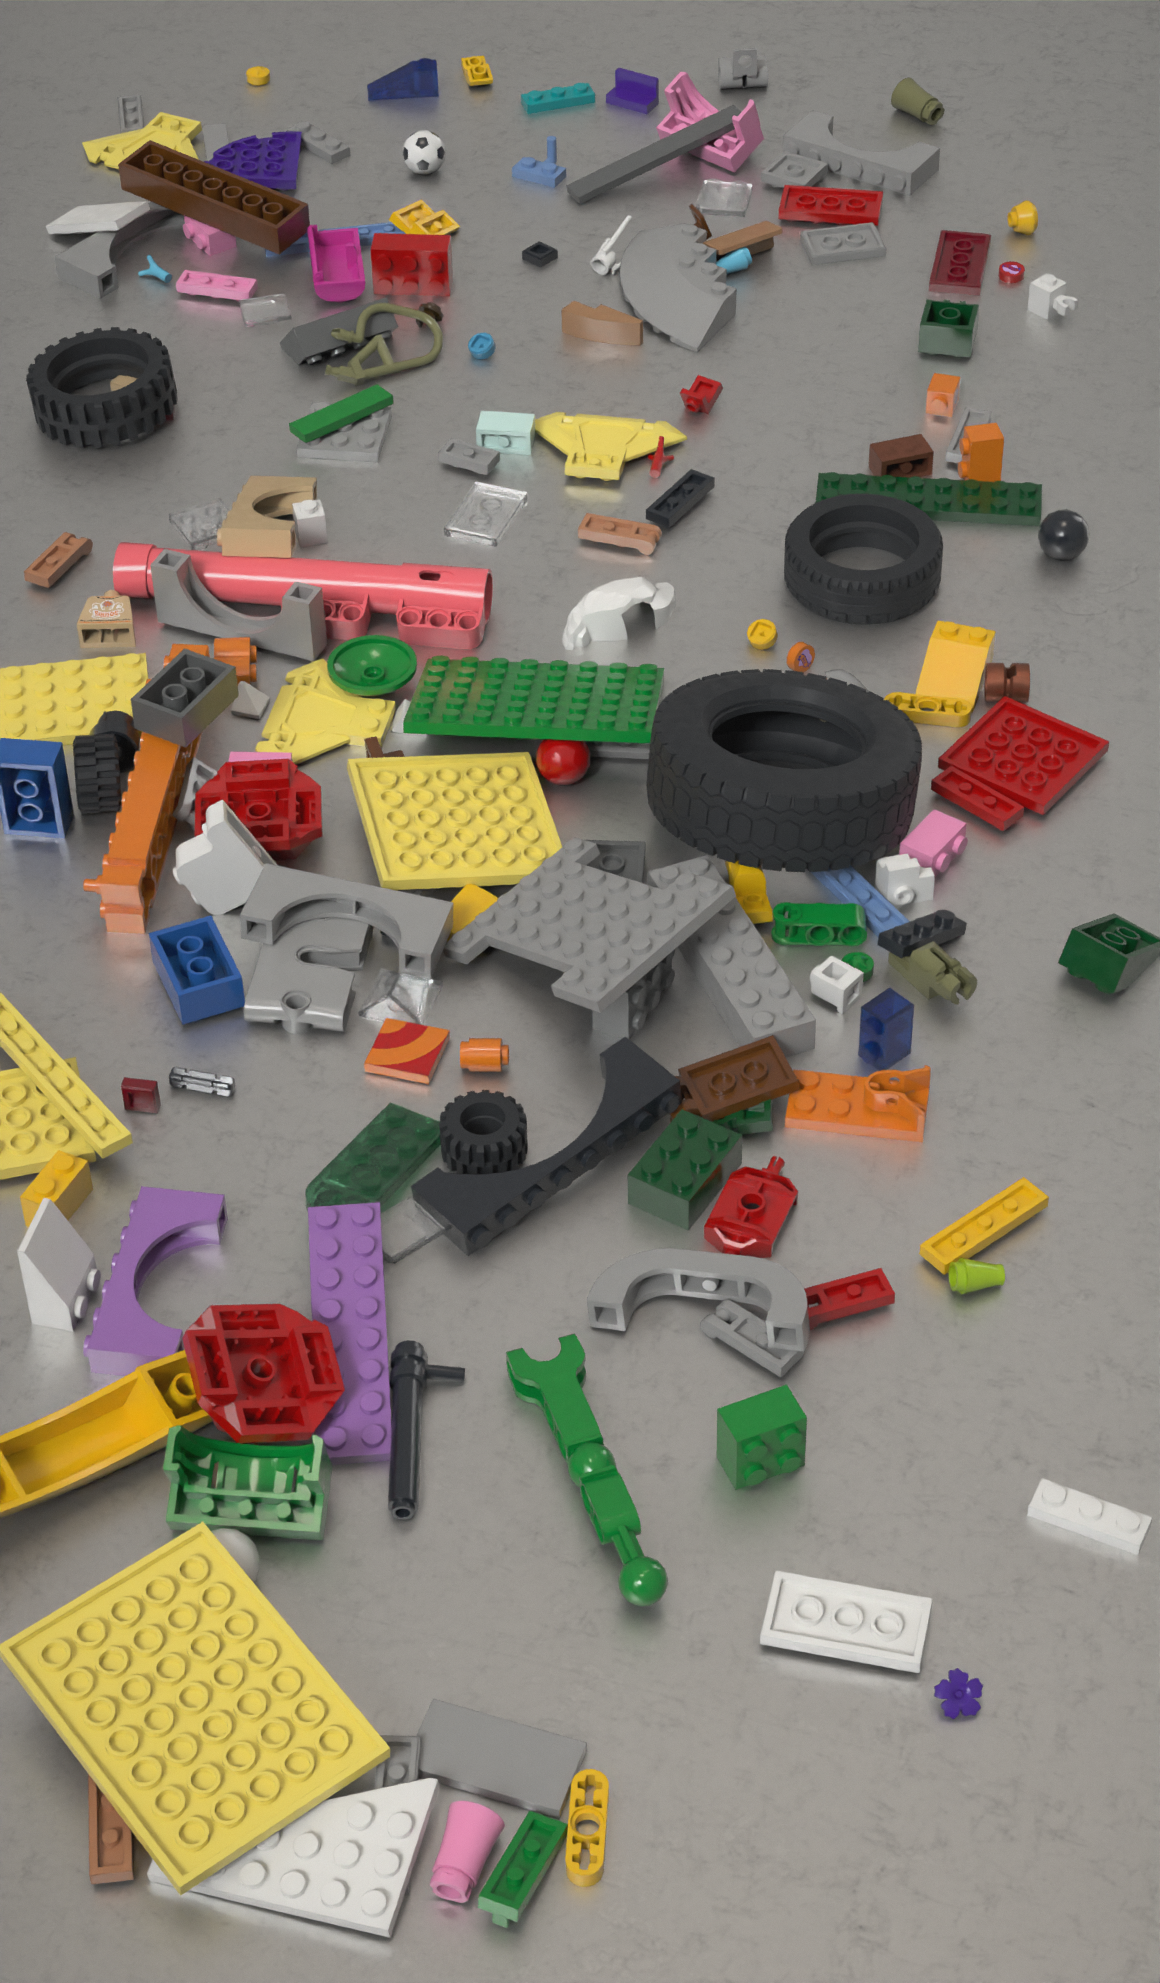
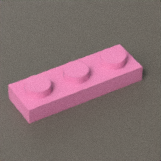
M184 270L176 282L177 292L187 293L188 295H204L216 299L227 298L244 302L251 300L258 289L257 279Z

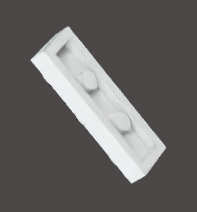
M1044 1478L1041 1479L1028 1506L1027 1516L1135 1555H1139L1152 1523V1517Z

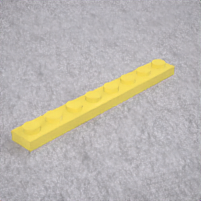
M0 992V1046L102 1159L132 1144V1135L127 1128Z

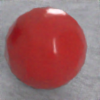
M544 739L536 752V765L541 775L550 783L559 786L572 785L582 779L591 764V752L586 741Z

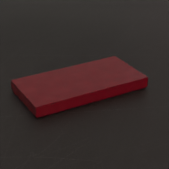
M941 230L929 282V291L980 296L991 244V235Z

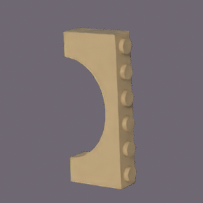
M250 476L246 485L242 486V492L238 493L236 502H233L231 511H228L227 518L223 519L222 527L217 530V545L222 546V556L292 558L296 550L295 521L274 519V517L293 514V503H299L304 500H317V478Z

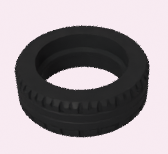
M846 494L827 498L807 507L788 527L785 536L784 579L789 591L801 605L824 618L848 624L862 625L896 621L920 610L936 594L941 581L942 535L936 524L926 513L914 505L897 498L878 494ZM868 547L888 551L905 561L883 569L857 570L835 565L823 559L822 556L844 548Z

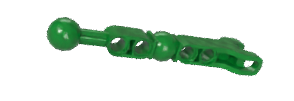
M570 1334L559 1337L558 1339L561 1344L560 1353L549 1361L531 1359L523 1348L507 1351V1373L516 1396L525 1402L538 1405L543 1411L559 1450L567 1463L570 1479L577 1487H580V1495L601 1544L613 1543L623 1564L618 1577L621 1594L629 1603L637 1606H650L660 1601L667 1589V1573L658 1560L644 1556L636 1538L637 1535L641 1534V1524L636 1507L620 1473L617 1471L613 1454L604 1446L599 1426L582 1391L586 1381V1370L584 1367L586 1358L584 1349L577 1336Z

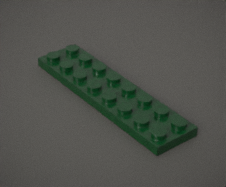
M835 472L818 474L815 503L839 495L878 494L910 503L926 513L933 521L1041 525L1042 484L1031 482H989L974 479H930L918 476H872L861 473L854 475L838 474Z

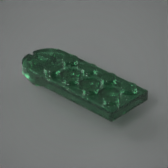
M390 1102L308 1184L305 1191L307 1211L308 1207L380 1202L381 1207L441 1145L440 1122Z

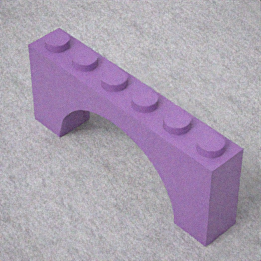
M141 1186L137 1200H133L130 1205L129 1225L124 1226L121 1232L119 1253H114L112 1258L110 1280H105L103 1285L101 1307H96L94 1311L92 1334L87 1335L84 1341L83 1354L84 1357L89 1359L91 1373L126 1376L134 1372L138 1366L185 1350L182 1340L183 1331L181 1329L171 1328L158 1323L144 1312L138 1303L140 1290L146 1278L155 1267L171 1255L194 1246L220 1245L228 1220L225 1195Z

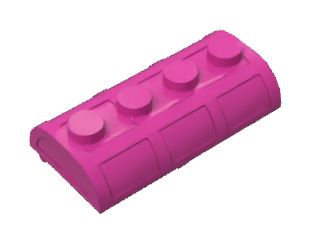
M310 225L307 228L316 294L323 300L338 303L356 299L363 293L366 284L358 228L318 231L317 225Z

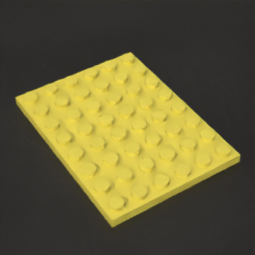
M201 1522L0 1644V1658L180 1896L390 1757V1747L204 1522Z

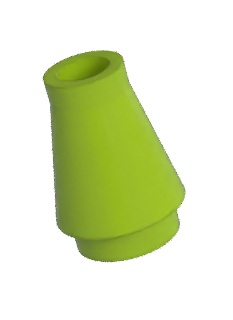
M960 1258L958 1262L950 1263L948 1271L949 1285L952 1291H959L961 1294L993 1286H1003L1005 1270L1002 1264H991Z

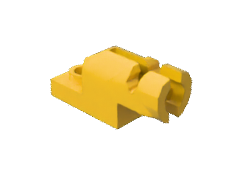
M738 860L736 863L725 861L729 875V885L733 886L736 894L735 898L753 924L773 922L772 908L766 894V878L762 866L759 865L758 868L739 865Z

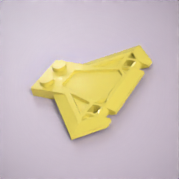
M160 112L143 129L82 142L89 162L97 164L104 161L105 166L119 169L118 164L149 140L198 159L191 141L202 131L200 121Z
M555 412L535 419V432L568 456L565 463V475L580 479L590 477L601 478L604 481L619 480L625 462L657 450L659 436L664 437V448L687 440L686 435L666 421L646 423L645 419L588 414L566 416L565 412Z
M321 658L287 673L285 681L292 683V685L281 687L261 733V736L268 739V741L258 742L255 751L292 753L293 763L299 764L344 744L365 746L364 739L375 736L382 748L396 712L395 701L379 698H363L344 691L331 681L328 675L327 662Z

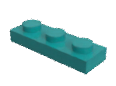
M576 83L574 86L553 87L551 90L545 91L533 90L527 94H521V104L527 114L595 103V93L589 83Z

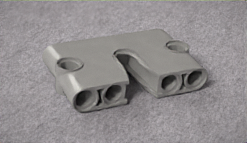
M317 918L290 927L279 935L273 945L263 943L245 999V1021L276 1024L277 1020H282L283 1028L293 1034L306 1032L312 1024L314 1029L344 1032L356 995V991L352 990L355 973L350 971L363 970L374 926L348 918Z

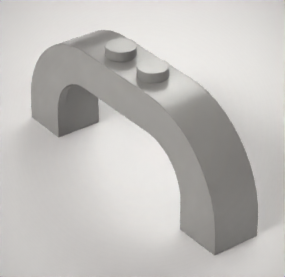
M675 1248L642 1251L625 1257L608 1267L594 1282L587 1297L590 1327L626 1331L634 1310L640 1304L657 1296L679 1295L723 1301L729 1299L733 1302L754 1304L765 1309L768 1312L765 1320L768 1348L805 1352L810 1334L806 1292L798 1278L788 1269L775 1262L751 1256Z

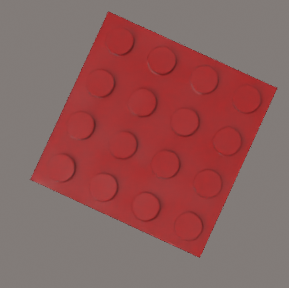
M1004 696L938 758V768L945 771L950 766H953L1018 804L1044 815L1108 752L1109 741Z

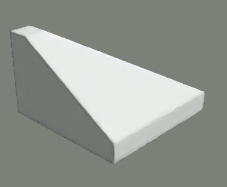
M240 681L238 684L239 696L233 702L231 714L260 719L270 702V697L247 682Z

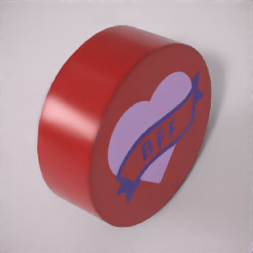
M1004 262L999 266L998 277L1007 283H1017L1024 279L1025 268L1018 262Z

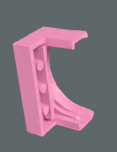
M680 72L664 90L671 111L656 127L660 140L719 112L698 92L687 72ZM750 99L748 105L738 117L733 115L734 130L688 153L735 173L764 140L754 101Z

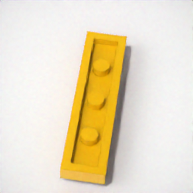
M1023 1177L920 1244L919 1254L945 1275L949 1271L951 1262H958L960 1258H971L1048 1207L1049 1196Z

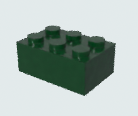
M681 1109L628 1173V1204L689 1231L725 1186L731 1173L736 1171L742 1164V1135Z

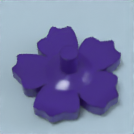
M956 1668L955 1670L948 1671L949 1681L942 1679L938 1685L934 1686V1697L947 1699L940 1705L944 1710L945 1717L955 1719L960 1711L963 1716H975L981 1706L974 1698L982 1696L981 1690L983 1688L979 1678H973L968 1681V1673Z

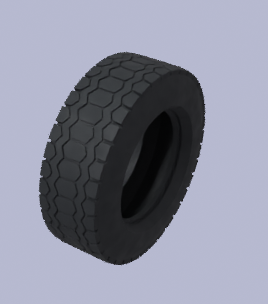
M759 669L741 670V673L736 670L722 672L720 675L713 674L702 677V680L698 678L673 690L658 706L653 720L646 780L648 804L659 823L666 827V830L676 838H680L682 842L693 848L697 847V850L708 855L715 856L717 854V858L728 862L736 863L738 860L739 865L758 868L761 865L762 869L782 871V868H785L786 872H805L806 869L809 872L828 871L829 868L833 871L849 868L850 865L854 867L868 863L869 860L873 861L885 853L887 854L897 847L907 835L915 811L922 762V740L912 720L903 711L898 710V707L871 691L866 692L867 690L854 684L847 686L845 681L831 677L826 680V676L808 673L806 676L804 672L785 670V673H782V670L763 669V672H760Z

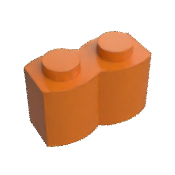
M250 637L214 638V659L236 667L237 684L240 681H245L250 685L251 682H257L256 664H252L257 663L256 645H251Z

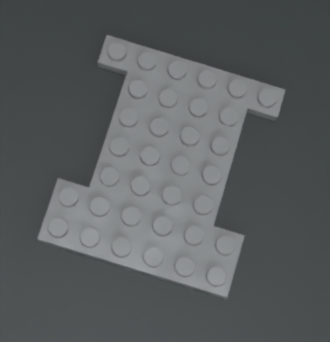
M574 837L567 841L554 855L545 859L532 873L523 877L510 891L500 896L487 910L478 914L465 928L456 932L446 942L443 952L445 957L467 965L487 947L492 946L560 970L565 973L551 985L554 996L601 1013L733 900L736 894L732 885L687 871L679 875L673 883L663 890L587 866L600 855L597 844Z

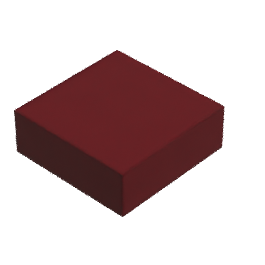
M124 1077L121 1090L125 1110L158 1113L161 1102L157 1081Z

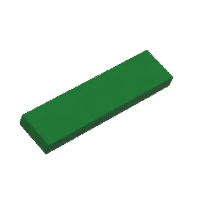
M376 384L289 423L290 432L304 443H308L394 404L393 395Z

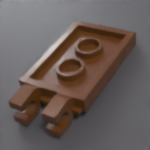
M772 1035L679 1068V1076L675 1077L680 1080L683 1101L674 1112L670 1113L671 1118L669 1119L671 1123L681 1109L712 1122L740 1110L759 1105V1103L766 1100H773L800 1090L799 1082Z

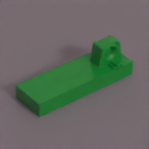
M532 1811L528 1812L478 1897V1908L491 1912L494 1924L508 1928L511 1920L518 1922L526 1905L529 1903L567 1837V1823Z

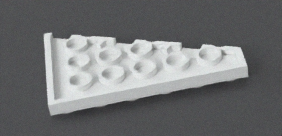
M426 1778L324 1800L189 1891L390 1938L440 1788L438 1779ZM152 1859L147 1872L149 1880L174 1887Z

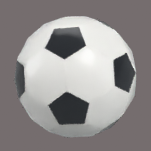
M423 130L412 133L403 145L404 162L410 170L417 174H432L445 161V145L441 138L431 131Z

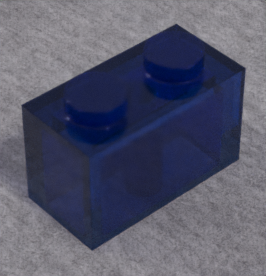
M888 988L861 1006L858 1056L864 1062L871 1064L879 1071L887 1070L911 1053L914 1004L893 989Z

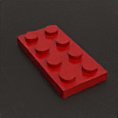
M784 185L778 219H785L789 222L798 220L810 221L812 223L829 222L838 225L873 222L875 226H878L883 203V191Z

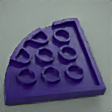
M272 132V137L258 139L256 135L242 138L216 150L213 153V158L204 162L268 188H278L283 191L296 189L302 132Z

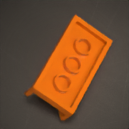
M924 1065V1068L908 1071L881 1070L870 1074L868 1077L793 1070L798 1079L800 1090L789 1094L785 1116L786 1128L923 1142L930 1090L931 1068ZM896 1077V1078H898L900 1081H898V1080H890V1078Z

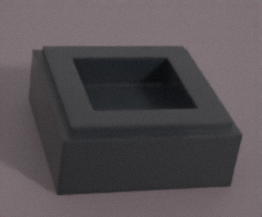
M540 241L522 251L523 260L540 268L558 258L557 249Z

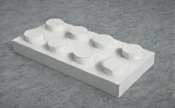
M775 1571L761 1630L760 1644L919 1673L932 1609V1598Z

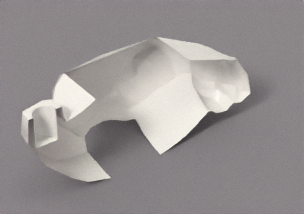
M635 576L615 580L591 590L579 601L568 616L562 640L565 650L587 646L591 641L627 639L625 624L621 614L626 612L632 605L641 602L649 603L653 608L656 629L667 623L676 606L674 587L668 582L653 585L648 579Z

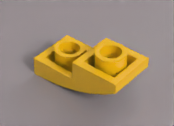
M484 55L461 58V67L469 86L493 83L489 64H486Z

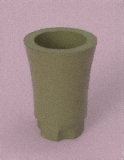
M910 77L900 81L891 96V104L894 108L904 111L929 125L937 124L943 117L945 111L943 104Z

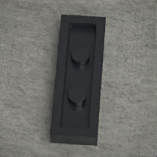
M693 469L689 470L646 509V520L670 528L715 487V477Z
M942 909L879 933L877 945L902 959L910 956L914 950L932 941L941 944L964 935L967 923L957 918L953 912Z

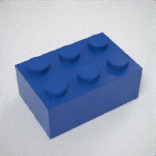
M11 738L0 739V814L4 834L65 839L74 816L62 742Z
M212 916L148 933L153 964L182 1025L244 1007L245 996L242 976Z

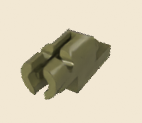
M935 941L914 950L910 956L902 959L891 952L889 953L888 963L928 1000L940 995L944 999L958 1005L959 998L956 993L968 1000L976 990L977 978L966 967H962L956 958H952Z

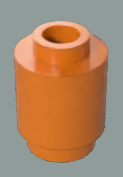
M469 1038V1041H461L460 1043L461 1069H469V1072H502L503 1065H509V1045H503L502 1038Z

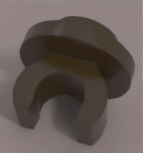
M427 302V304H421L418 308L419 311L430 315L436 322L442 321L444 317L441 308L435 303ZM416 319L418 327L422 328L424 322Z

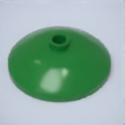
M367 635L350 639L336 647L328 658L327 670L331 681L344 691L359 696H381L402 688L414 677L417 670V658L413 649L399 639L383 635Z

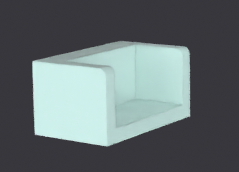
M481 411L476 427V442L478 446L500 451L502 454L531 455L536 437L535 414Z

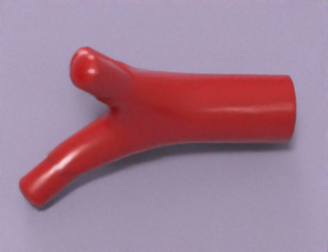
M659 436L655 455H648V459L652 461L649 474L653 478L660 476L664 463L674 460L673 455L665 456L663 453V436Z

